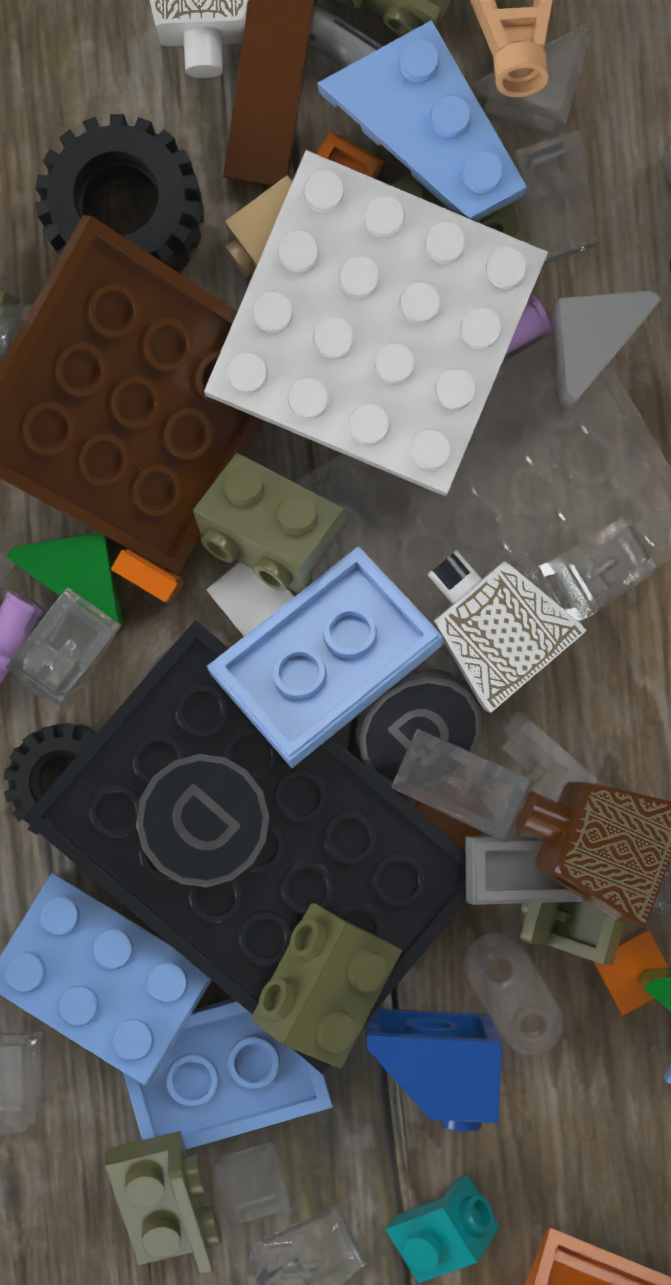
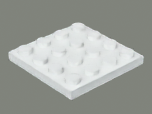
M306 150L204 390L205 396L446 496L548 252Z

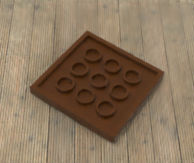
M83 215L0 364V479L179 575L201 535L193 509L236 453L242 456L246 454L264 421L207 397L204 393L237 311L93 216Z

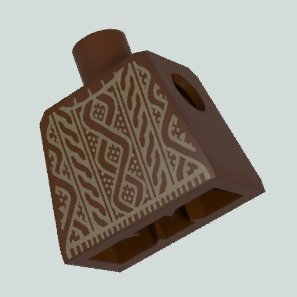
M567 782L562 789L558 802L536 792H530L519 808L516 827L543 839L535 861V868L607 916L621 922L646 927L671 859V801L590 782Z

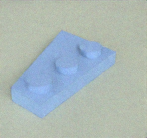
M432 20L317 83L318 92L335 108L339 106L361 126V131L376 145L380 146L382 144L411 170L412 177L452 212L477 222L525 196L527 186Z

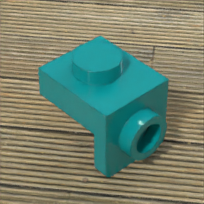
M466 1175L456 1179L442 1198L395 1215L385 1230L417 1282L421 1283L477 1263L497 1233L499 1225L489 1202L480 1195L471 1178Z

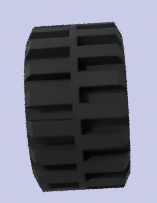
M110 114V125L100 127L97 118L93 117L82 121L87 132L76 137L71 129H69L60 136L59 139L64 149L60 154L49 149L43 159V163L49 172L47 176L38 174L35 186L41 197V201L35 203L37 216L44 225V234L59 257L81 217L87 215L88 205L94 193L110 180L120 177H134L144 180L155 187L158 192V203L153 216L141 229L123 237L170 268L176 266L182 271L190 262L187 253L190 247L197 249L202 235L199 226L200 223H204V206L191 160L184 149H178L175 138L165 129L159 134L155 133L152 122L140 117L137 118L135 126H129L124 114Z

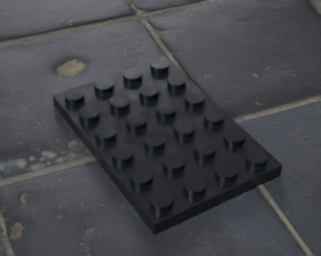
M195 620L30 809L23 820L252 1015L259 1003L263 988L273 977L290 944L291 935L295 927L302 921L312 903L327 909L351 924L387 940L400 948L402 952L367 1018L368 1020L466 903V852L333 737L327 739L291 768L211 676L207 666L229 648ZM197 754L225 757L247 770L262 789L269 813L266 842L253 865L233 880L209 887L180 884L158 871L142 849L136 826L140 798L153 776L174 760ZM294 1050L321 1074L330 1066L328 1063Z

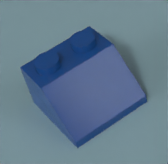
M376 1009L365 1023L367 1049L430 1120H442L441 1125L444 1128L465 1132L481 1129V1123H498L502 1040L491 1014Z

